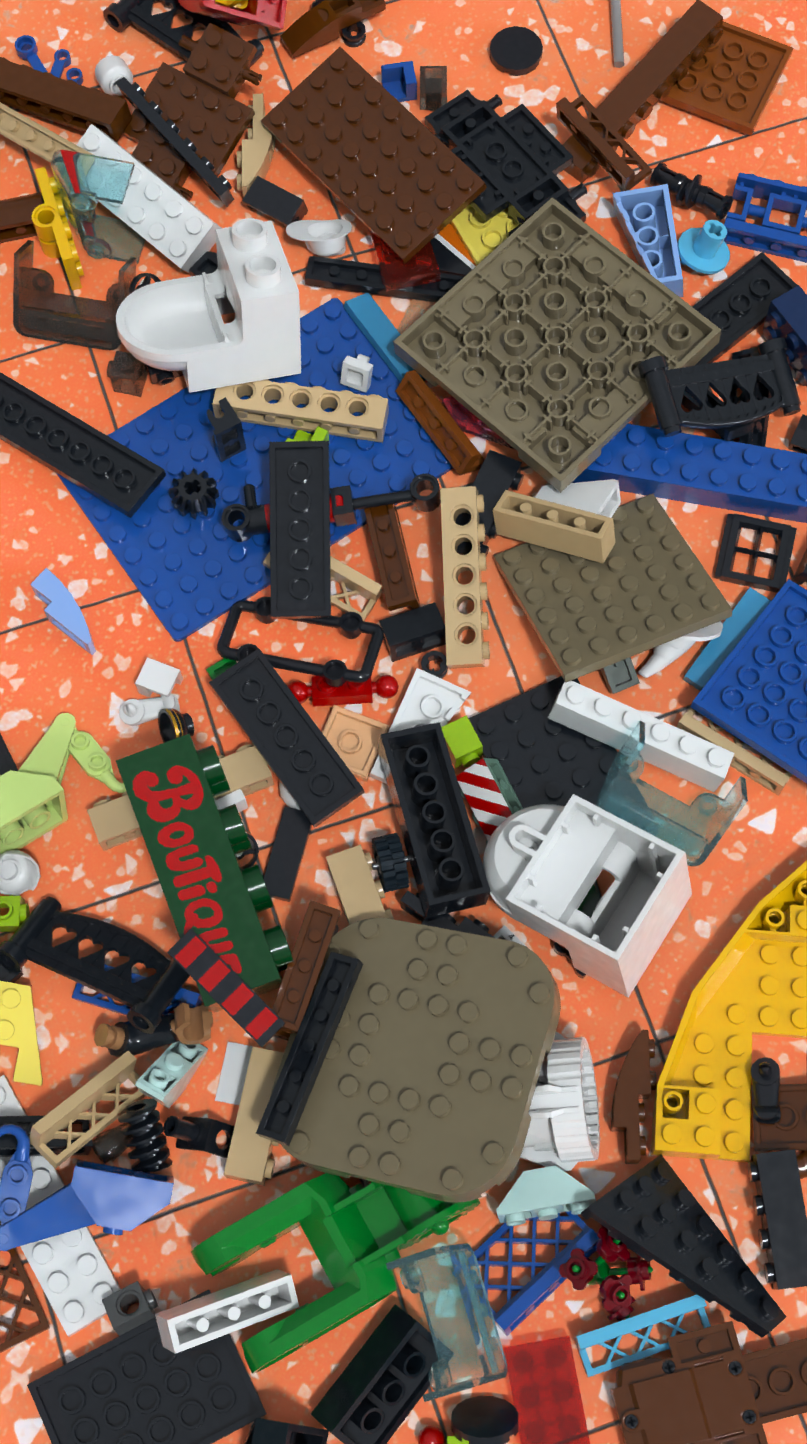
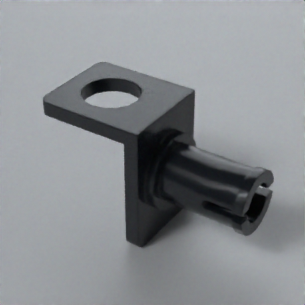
M170 1116L165 1121L163 1130L166 1136L177 1138L176 1148L203 1151L227 1158L234 1126L210 1118L184 1116L180 1119L176 1116ZM223 1130L226 1133L227 1141L225 1146L220 1149L216 1144V1137Z

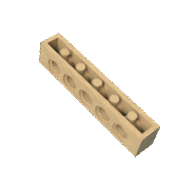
M268 379L216 388L212 403L216 418L224 416L219 401L226 397L241 422L315 432L317 427L328 430L329 435L382 443L389 414L388 399L376 394L367 396L355 394L348 390L339 392L327 390L321 386L305 387L293 382L278 383L271 382ZM243 396H251L249 399H240ZM271 400H279V402L274 404L268 403ZM299 404H306V405H307L306 407H303V408H298V407H296V406L299 405ZM327 408H334V409H335V410L332 411V412H326V411H324V410L327 409ZM355 412L363 413L361 416H354L352 414Z
M476 486L440 488L446 665L449 669L485 667V659H490L489 641L484 642V630L489 629L488 612H483L482 600L488 599L487 582L482 583L481 571H486L487 565L486 553H481L480 542L485 541V525L479 523V512H484L483 494L478 495ZM468 513L471 515V520L468 524L464 526L456 524V518L459 514ZM462 542L472 544V550L466 555L457 553V547ZM463 571L473 573V579L469 584L463 585L458 582V576ZM465 600L474 602V609L469 614L459 612V606ZM471 629L475 631L476 636L473 642L464 644L460 641V635L464 630Z

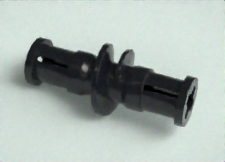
M660 162L651 175L650 184L652 186L668 184L669 192L676 196V203L680 206L686 205L690 209L695 204L701 209H707L715 213L716 217L720 220L727 215L732 206L733 197L730 195L723 196L713 191L711 187L701 185L702 175L697 174L691 180L686 175L680 172L677 173L667 168L665 163Z

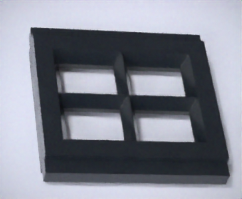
M735 513L734 515L728 514L714 578L775 593L779 592L787 580L797 528L791 527V525ZM741 527L757 530L753 550L738 547ZM763 532L779 535L775 554L759 551ZM736 552L752 555L748 574L732 571ZM758 556L774 560L770 579L754 576Z

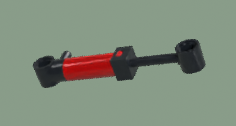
M420 474L412 480L409 490L360 498L353 497L350 485L330 488V523L336 522L337 527L357 524L355 510L412 501L420 511H433L441 503L438 480L433 475ZM247 484L243 487L245 506L233 504L228 506L222 513L221 520L228 536L237 542L246 541L253 535L270 533V503L257 505L255 486L252 484ZM423 490L433 491L428 496L419 495ZM239 519L245 520L240 526H232Z

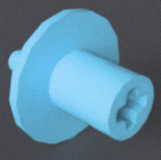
M708 220L702 228H690L683 232L677 241L681 264L704 274H715L725 269L730 260V251L724 241L727 229L723 223L717 220Z

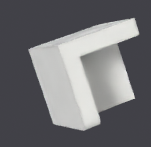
M147 657L135 685L139 694L150 698L152 692L169 697L175 683L181 685L183 677L180 669Z

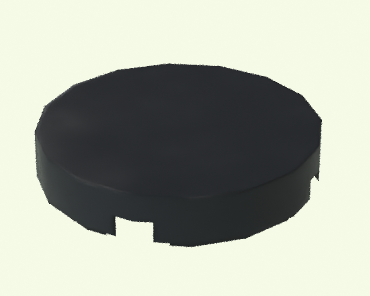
M513 26L499 31L491 41L490 58L492 64L503 73L504 71L510 72V75L513 76L528 74L537 68L542 58L543 46L541 39L535 32L526 27Z
M494 1396L467 1398L458 1403L452 1411L451 1430L454 1436L461 1442L463 1438L469 1441V1444H506L510 1441V1436L513 1434L516 1436L518 1433V1412L514 1405L505 1399Z

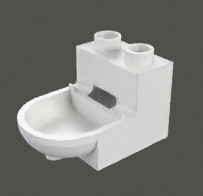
M245 218L234 223L232 227L215 229L218 264L215 272L209 274L202 272V275L148 284L128 295L117 310V333L119 339L131 355L142 363L156 369L182 371L189 393L301 374L299 289L272 220L262 222L254 218ZM235 313L234 321L224 324L221 315Z
M575 794L571 796L566 806L539 804L523 808L510 815L493 832L483 855V868L491 891L490 895L503 912L565 947L569 951L574 968L628 998L692 895L686 853ZM604 869L611 873L615 880L599 900L590 918L579 911L578 908Z

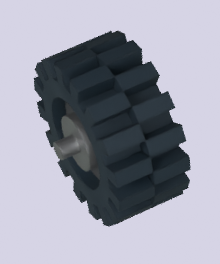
M393 833L372 838L373 854L376 863L372 864L373 870H378V876L384 893L409 887V875L406 862H409V858L404 855L398 834Z

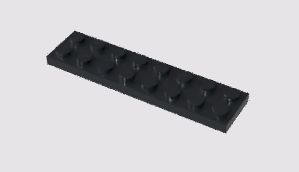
M0 372V439L131 518L166 476L164 469Z

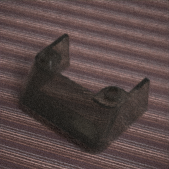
M28 240L14 253L13 325L19 334L31 338L103 350H114L119 347L122 342L117 333L116 313L122 301L129 295L130 284L136 277L137 258L131 257L122 266L118 274V283L113 284L108 289L106 301L54 293V280L50 273L42 269L33 268L34 241Z

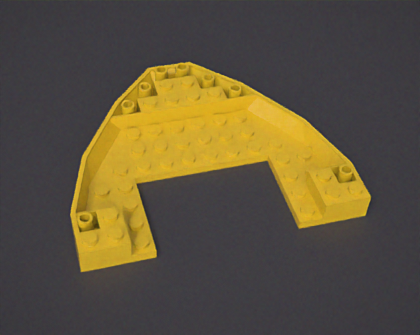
M807 860L756 905L692 991L656 1085L652 1118L651 1155L735 1162L750 1161L752 1035L807 1039Z

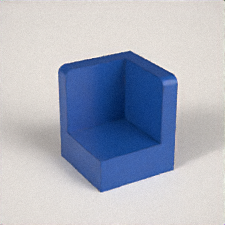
M413 61L381 66L382 86L399 102L417 100V81Z

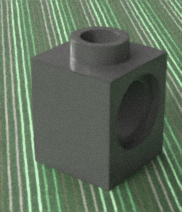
M138 1281L102 1299L112 1327L119 1336L155 1318L154 1309L158 1307L152 1290L150 1288L145 1290ZM139 1303V1307L135 1312L127 1314V1310L132 1304Z

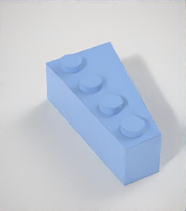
M668 184L613 193L615 215L639 266L676 295L683 297V276Z

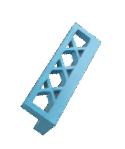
M694 1295L574 1337L587 1377L668 1350V1343L660 1345L648 1338L655 1324L662 1323L672 1328L670 1337L675 1336L677 1331L684 1334L688 1331L679 1327L684 1314L697 1310L703 1328L710 1327L711 1325L704 1308L707 1306L705 1299L699 1295ZM678 1317L675 1325L666 1321ZM648 1327L644 1336L635 1332ZM631 1334L642 1340L635 1354L627 1355L617 1349L623 1335ZM616 1338L613 1347L604 1343ZM646 1342L655 1346L642 1351ZM598 1344L611 1351L604 1365L592 1368L586 1348ZM614 1353L624 1357L611 1362Z

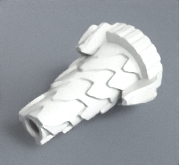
M559 1032L555 1033L550 1054L545 1053L528 1114L531 1116V1122L520 1156L521 1159L544 1167L556 1165L563 1171H571L578 1162L595 1161L598 1159L600 1148L598 1095L592 1056L585 1037L565 1038Z

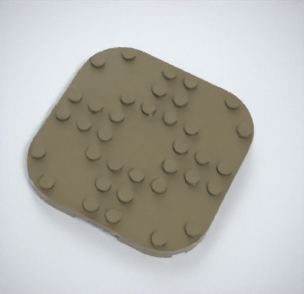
M369 918L348 925L332 937L316 986L331 952L359 959L363 966L289 1146L281 1145L299 1162L320 1172L345 1178L352 1176L405 1189L411 1194L444 1202L458 1203L482 1197V1193L488 1191L496 1184L500 1186L512 1173L520 1159L531 1122V1116L528 1113L545 1053L550 1054L559 1023L561 999L557 983L537 954L524 945L513 941L389 918ZM293 1032V1034H290L272 1092L297 1033Z

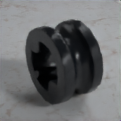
M359 21L342 29V38L345 45L353 48L361 46L366 39L365 25ZM356 31L357 35L352 36L351 32Z
M438 651L426 653L421 661V669L443 679L448 671L446 656ZM435 660L436 664L439 661L440 670L434 671L433 668L430 671L429 662Z

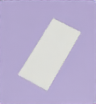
M233 1042L227 1043L215 1101L234 1105L240 1104L250 1056L254 1046Z

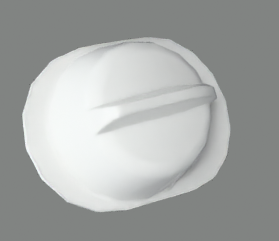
M342 219L299 220L287 225L285 230L286 234L291 238L304 241L308 250L313 254L327 257L345 253L346 235L351 232L352 225L349 221Z

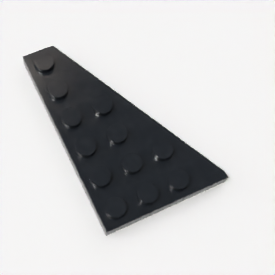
M659 1155L581 1213L584 1219L592 1218L609 1229L607 1233L615 1240L622 1241L627 1248L648 1262L655 1260L670 1270V1277L676 1281L683 1282L688 1289L709 1303L716 1301L728 1309L731 1318L737 1322L744 1323L749 1330L761 1338L771 1332L786 1318L778 1304L769 1295L662 1155Z

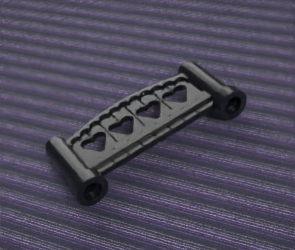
M120 0L117 4L111 3L103 11L106 22L115 31L122 32L131 23L186 61L190 57L191 51L179 46V40H182L181 37L183 35L192 39L193 31L196 27H202L206 30L209 23H212L241 38L229 23L190 12L184 9L178 0H161L165 2V6H171L173 9L156 15H152L154 3L159 0ZM176 14H183L185 19L193 21L189 25L172 29L173 18ZM257 39L247 41L255 45L258 50L251 61L250 67L262 57L264 52L263 45Z
M780 337L763 342L757 346L759 355L670 370H668L669 367L665 356L653 357L639 363L637 368L640 377L646 381L657 421L664 436L670 437L681 433V426L698 429H724L752 423L774 413L778 409L784 413V416L800 412L801 401L785 353L788 350L785 338ZM756 378L770 391L771 398L764 396L761 400H758L754 397L753 391ZM733 382L746 394L747 402L741 400L737 404L731 402L730 392ZM709 386L723 399L724 406L717 404L713 408L707 406L705 400ZM685 390L699 403V411L692 408L689 412H685L682 409L681 403Z
M52 897L41 900L12 937L0 944V964L4 968L18 972L27 960H30L77 983H81L90 989L132 1007L127 1013L129 1022L136 1029L147 1034L154 1033L162 1021L161 1015L190 977L174 959L172 961L166 959L159 951L136 935L95 918L61 912V904ZM62 927L68 933L74 932L77 934L74 939L52 947L53 931L56 928ZM89 939L93 944L103 946L100 951L79 959V943L82 940ZM116 951L119 953V956L130 958L128 962L105 971V955L108 952ZM143 963L146 968H154L156 970L154 975L132 983V967L134 964Z

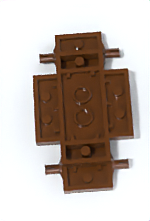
M209 23L202 37L197 42L185 35L181 37L182 40H179V46L191 51V55L183 67L185 73L162 62L146 89L144 98L148 103L153 100L163 112L160 116L165 121L171 119L180 130L178 135L183 140L187 137L197 148L195 153L200 159L205 156L215 168L212 172L218 177L255 114L252 108L234 98L245 80L258 86L260 84L259 81L261 82L262 75L250 70L251 61L258 51L255 45ZM135 109L131 115V121L123 132L125 136L138 142L131 155L190 201L193 192L182 186L193 170Z

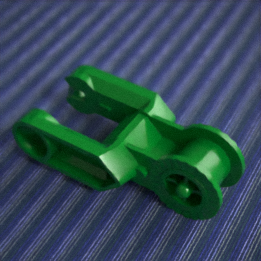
M325 1173L302 1183L197 1245L191 1253L198 1266L206 1275L211 1274L215 1276L301 1226L334 1288L333 1291L310 1304L306 1303L296 1309L292 1315L269 1326L242 1343L246 1362L252 1374L289 1356L395 1292L398 1288L392 1263L401 1258L399 1251L419 1243L422 1239L428 1238L433 1233L436 1235L445 1234L452 1222L459 1220L461 1216L467 1215L468 1212L474 1210L480 1204V1201L475 1199L458 1203L444 1202L411 1194L405 1189L372 1181L366 1187L359 1183L350 1188L340 1176Z

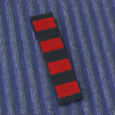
M192 929L167 952L261 1047L286 1024Z

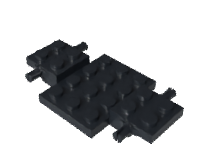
M467 89L425 117V125L486 183L487 188L470 203L485 221H488L508 207V214L518 226L506 233L507 238L551 198H554L583 222L586 221V214L577 205L576 200L587 194V188L580 183L569 191L556 176L573 164L574 157L523 103L500 117L494 111V109L503 104L499 95L496 94L488 101H481L475 98Z

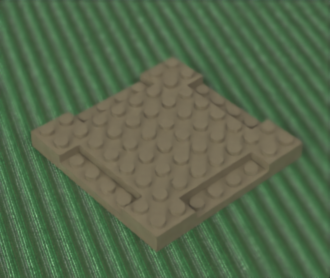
M551 198L397 337L393 343L397 356L434 387L439 385L516 449L518 457L561 493L601 455V449L651 402L646 381L640 377L637 365L653 357L665 356L669 367L668 370L695 366L719 343L721 329L558 201Z

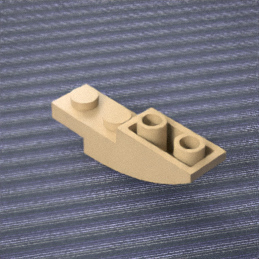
M263 93L253 94V105H248L255 112L250 121L253 122V128H248V139L242 140V151H237V167L242 168V174H237V191H242L243 198L257 176L263 179L266 178L275 150L276 138L260 121L265 117Z

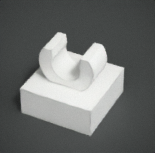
M359 354L357 358H353L347 355L342 364L340 384L366 393L371 385L373 365L369 363L370 357Z

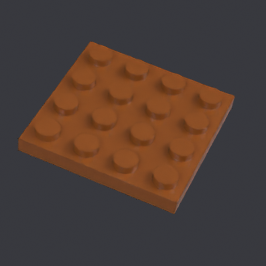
M723 21V34L719 41L715 44L711 43L706 49L703 58L698 63L694 62L688 68V72L683 80L675 82L669 94L662 102L752 136L792 55L793 47Z

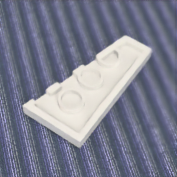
M417 668L388 733L440 722L441 727L445 726L470 696L471 692ZM378 754L369 776L387 784Z

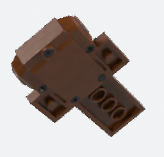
M733 1321L666 1338L671 1354L670 1358L658 1359L648 1357L625 1363L616 1371L615 1388L610 1389L624 1444H768L762 1424L807 1412V1338L742 1355Z

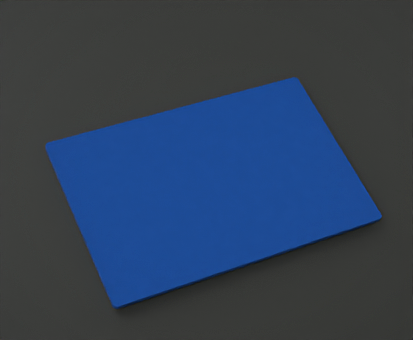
M338 298L329 300L300 318L301 374L268 380L278 383L293 382L305 387L321 386L327 390L339 392L348 390L355 394L367 396L376 394L388 399L389 414L383 443L329 435L330 488L350 485L353 497L360 498L409 490L412 480L417 475L430 474L438 479L453 469V466L396 393L400 381L346 312L344 305ZM359 354L370 357L369 363L373 365L371 385L366 393L340 384L342 364L347 355L353 358H357ZM186 387L107 435L163 468L166 473L164 479L131 518L56 473L167 632L176 642L184 640L228 612L237 601L247 600L271 584L270 569L263 565V561L270 552V533L253 535L250 539L243 542L234 541L225 530L221 520L222 513L228 506L233 504L245 506L243 487L247 484L255 486L257 505L270 503L269 442H285L287 438L293 439L298 431L241 422L246 450L221 462L217 449L213 444V427L207 417L208 409L213 412L215 417L212 403L216 388L189 393ZM243 396L240 399H249L251 396ZM271 400L268 403L274 404L279 402V400ZM299 404V405H297L296 407H298V408H303V407H306L307 405H306V404ZM327 408V409H325L324 411H326V412H332V411H334L335 409H334V408ZM355 412L352 415L361 416L363 413ZM193 467L197 470L198 475L205 470L209 478H214L217 484L216 488L219 491V498L215 499V509L207 508V516L201 512L197 513L196 519L192 518L191 512L183 517L179 509L173 508L172 498L169 495L170 488H173V478L181 479V471H184L187 475L191 474ZM364 509L355 510L357 524L337 527L336 522L330 523V546L367 524ZM239 519L232 526H240L245 520Z

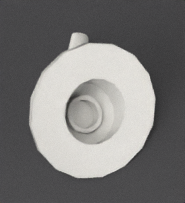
M719 621L654 647L653 655L638 673L644 678H648L678 659L696 641H709L719 637L723 629L722 622Z

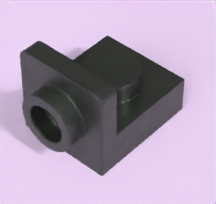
M631 657L601 668L610 694H615L640 683Z

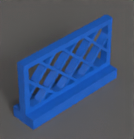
M571 1211L565 1212L568 1216H560V1213H558V1217L551 1220H539V1217L525 1219L526 1221H533L532 1239L513 1238L514 1226H507L504 1223L452 1272L456 1280L492 1318L506 1336L516 1329L567 1279L560 1275L559 1267L569 1260L573 1249H582L584 1256L587 1258L597 1251L596 1244L600 1240L597 1233L578 1215L571 1214ZM537 1221L556 1222L555 1239H536ZM560 1222H574L582 1232L573 1240L560 1239ZM509 1231V1238H502ZM496 1243L509 1244L508 1261H490V1248ZM513 1244H532V1262H513ZM536 1244L555 1245V1257L549 1263L536 1262ZM559 1245H567V1246L559 1253ZM485 1254V1261H480L479 1259ZM471 1266H485L484 1284H470L463 1277V1274ZM489 1266L508 1267L507 1285H489ZM512 1267L531 1268V1280L525 1286L512 1285ZM536 1268H543V1269L535 1276ZM476 1290H484V1299ZM488 1290L507 1291V1303L497 1313L488 1304ZM512 1291H519V1292L511 1299Z

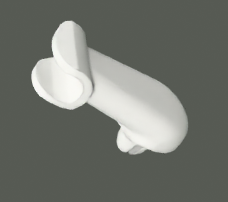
M170 694L169 697L161 695V697L147 699H129L121 705L119 716L125 724L137 726L157 719L161 709L170 708L180 712V704L177 697L173 694Z

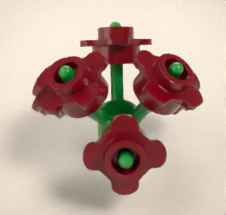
M602 1225V1228L597 1231V1236L600 1238L596 1244L599 1257L592 1261L584 1256L582 1249H573L569 1260L560 1265L559 1273L562 1277L568 1278L572 1282L575 1290H584L586 1284H599V1293L603 1299L602 1306L609 1314L607 1318L609 1321L616 1318L619 1322L624 1318L628 1319L630 1313L634 1310L631 1304L636 1300L630 1295V1285L640 1284V1290L645 1291V1280H651L653 1268L650 1262L643 1260L638 1254V1257H630V1252L627 1250L629 1248L622 1241L615 1240L607 1234L609 1229ZM620 1259L621 1261H627V1267L609 1268L605 1261L617 1262Z

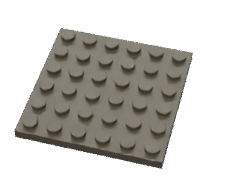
M654 494L617 508L612 516L616 543L604 563L530 543H524L494 555L496 566L565 683L732 617L731 606Z

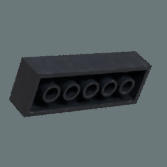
M440 722L381 734L378 752L425 917L429 918L486 905L491 891Z

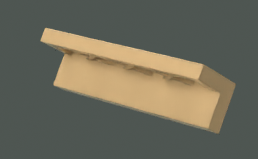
M270 552L263 561V565L269 569ZM331 556V581L335 580L340 583L343 590L341 594L331 595V605L345 613L356 612L365 621L381 596L382 585ZM361 595L368 599L369 602L361 613L351 607L348 597ZM344 598H345L346 604H345L344 602L340 601V599H344Z
M693 708L684 713L678 722L677 728L733 752L734 756L730 764L732 768L774 794L780 795L793 774L788 771L784 774L769 765L775 762L768 758L766 759L764 755L761 754L760 758L743 749L744 742L740 743L739 739L734 735V742L717 733L725 729L720 726L714 727L713 722L708 718L709 727L696 720L692 715L697 711Z
M129 1051L125 1052L31 1127L30 1144L55 1169L118 1119L119 1116L124 1114L128 1105L146 1096L139 1090L134 1094H119V1086L129 1079L135 1085L136 1081L141 1077L134 1071L137 1058ZM101 1100L114 1101V1110L111 1113H96V1104ZM77 1119L91 1120V1129L86 1133L72 1132V1123ZM52 1139H67L66 1149L58 1155L46 1144Z

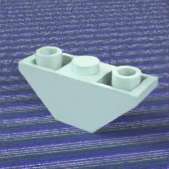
M180 1041L172 1043L136 1081L135 1086L141 1093L169 1109L186 1089L206 1056L208 1048L200 1043L193 1045L182 1044Z
M555 1165L523 1171L496 1211L500 1223H506L507 1226H517L526 1223L525 1219L539 1217V1220H551L557 1218L558 1213L571 1211L573 1215H579L596 1202V1199L591 1189Z

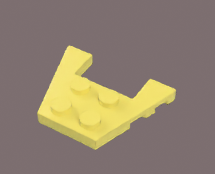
M0 981V1045L19 1048L13 1081L42 1086L43 1078L31 986Z

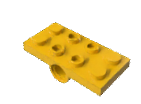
M45 167L34 169L44 204L38 205L33 210L31 217L42 251L50 258L61 257L71 290L80 289L82 285L79 277L84 276V272L54 176L48 178Z

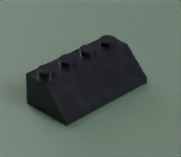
M395 1304L318 1403L311 1415L344 1444H387L454 1353L418 1321Z

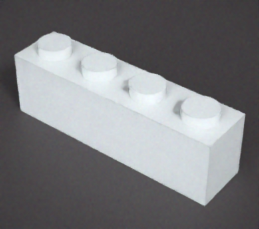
M276 1269L156 1313L155 1317L163 1347L176 1354L300 1306L292 1275Z

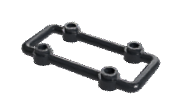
M262 597L256 602L241 600L232 605L217 644V651L221 657L239 662L258 649L253 644H245L239 649L229 648L242 612L254 613L256 618L264 624L275 621V619L271 618V597ZM347 612L341 617L288 619L338 628L341 634L348 639H355L361 633L371 634L372 637L360 671L347 669L345 663L340 660H331L322 665L264 654L273 668L321 676L332 687H340L346 681L362 683L367 681L372 675L384 638V632L378 624L363 621L362 617L356 612Z

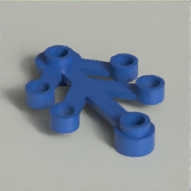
M29 35L17 38L15 41L17 55L23 60L28 61L32 69L43 73L48 72L37 56L38 48L35 39ZM65 49L57 50L54 54L55 61L50 73L58 78H61L64 68L71 64L70 53ZM71 68L67 71V80H73L79 85L83 83L84 79L80 69Z

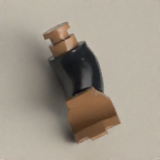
M182 1003L174 1009V1013L161 1015L162 1021L152 1034L139 1031L129 1021L118 1022L114 1026L102 1023L95 1031L94 1041L97 1046L108 1048L110 1054L116 1057L122 1056L127 1051L132 1055H137L178 1041L187 1045L199 1044L211 1038L213 1014L205 1005L189 1008V1004Z

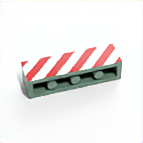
M482 758L456 776L460 785L461 795L468 801L473 811L472 817L475 823L481 827L486 836V845L493 832L506 818L523 809L498 759Z

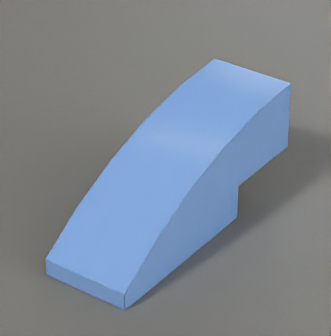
M45 568L30 585L36 597L48 605L44 612L49 622L89 654L93 655L96 652L95 645L80 607L64 584L51 571Z

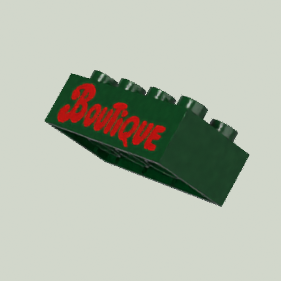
M189 733L116 760L180 939L192 929L258 996L280 988L283 979L280 972L286 970L288 963L294 960L281 925L264 930L258 912L272 908L274 905L258 864L243 870L241 868L237 854L251 849L252 846L236 805L233 804L219 809L215 796L230 791V787L214 746L210 745L197 750ZM197 983L205 1007L214 1013L223 1010Z

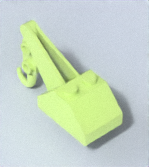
M62 713L55 718L48 731L18 771L10 770L0 775V854L9 850H19L68 820L65 794L61 783L70 754L88 776L104 783L114 792L124 793L126 791L124 783L119 782L114 776L109 756L89 733L77 730L76 720L72 714Z

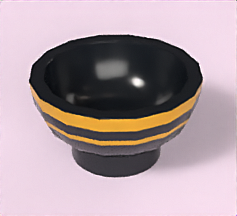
M170 708L160 710L158 726L164 743L189 733L190 736L194 735L193 720L188 713L181 714L176 709Z

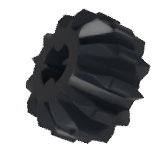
M194 467L189 475L181 471V479L173 478V488L169 490L173 508L179 509L183 517L191 512V516L196 519L199 512L207 516V508L215 509V499L219 498L216 480L209 478L205 470L198 475Z

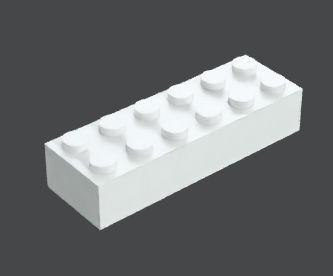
M93 124L89 126L76 145L92 153L97 159L85 181L83 182L79 179L80 186L179 268L189 273V269L207 251H210L216 243L215 229L222 227L106 133ZM60 169L63 173H65V174L69 177V175H68V173H67L66 171Z

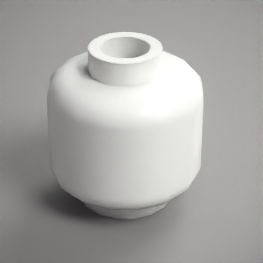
M107 56L96 65L95 79L104 93L112 96H122L123 94L116 83L123 77L133 84V74L126 62L119 56Z

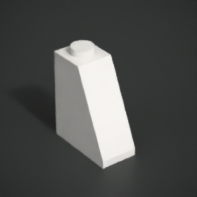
M615 479L571 483L561 493L552 485H544L537 495L534 496L538 499L612 518L621 503L619 482Z

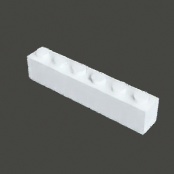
M572 680L566 683L564 681L548 716L549 719L712 792H715L724 781L734 753Z

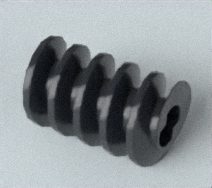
M154 1099L136 1101L128 1105L125 1110L126 1113L118 1117L120 1123L129 1122V1125L122 1128V1134H132V1137L125 1141V1146L136 1148L128 1153V1158L139 1159V1161L131 1165L132 1171L156 1172L169 1167L173 1162L168 1158L170 1150L165 1146L167 1143L166 1136L161 1134L164 1127L161 1122H158L160 1120V1112L155 1110L157 1101Z

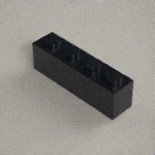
M489 450L472 485L476 486L478 495L483 494L484 512H479V523L485 525V541L480 542L481 553H486V557L489 551L487 544L490 537L495 539L497 536L493 509L504 491H518L524 478V474H521L522 462ZM468 513L459 514L456 518V524L460 526L468 524L471 520V515ZM462 542L457 547V553L460 555H466L472 550V544L469 542Z
M795 1149L752 1155V1162H748L747 1168L750 1182H755L757 1195L753 1196V1206L756 1216H761L763 1229L758 1230V1237L761 1249H766L768 1263H764L767 1284L772 1283V1289L774 1290L807 1286V1217Z

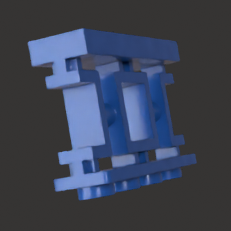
M738 173L732 197L736 200L745 201L741 215L732 212L727 213L724 223L727 229V235L724 239L726 244L807 263V237L799 235L801 228L807 229V217H804L807 210V187L784 183L780 180H770L754 174ZM752 197L767 200V207L750 204ZM772 208L799 214L796 227L770 222L769 217ZM747 215L763 218L762 226L745 222Z

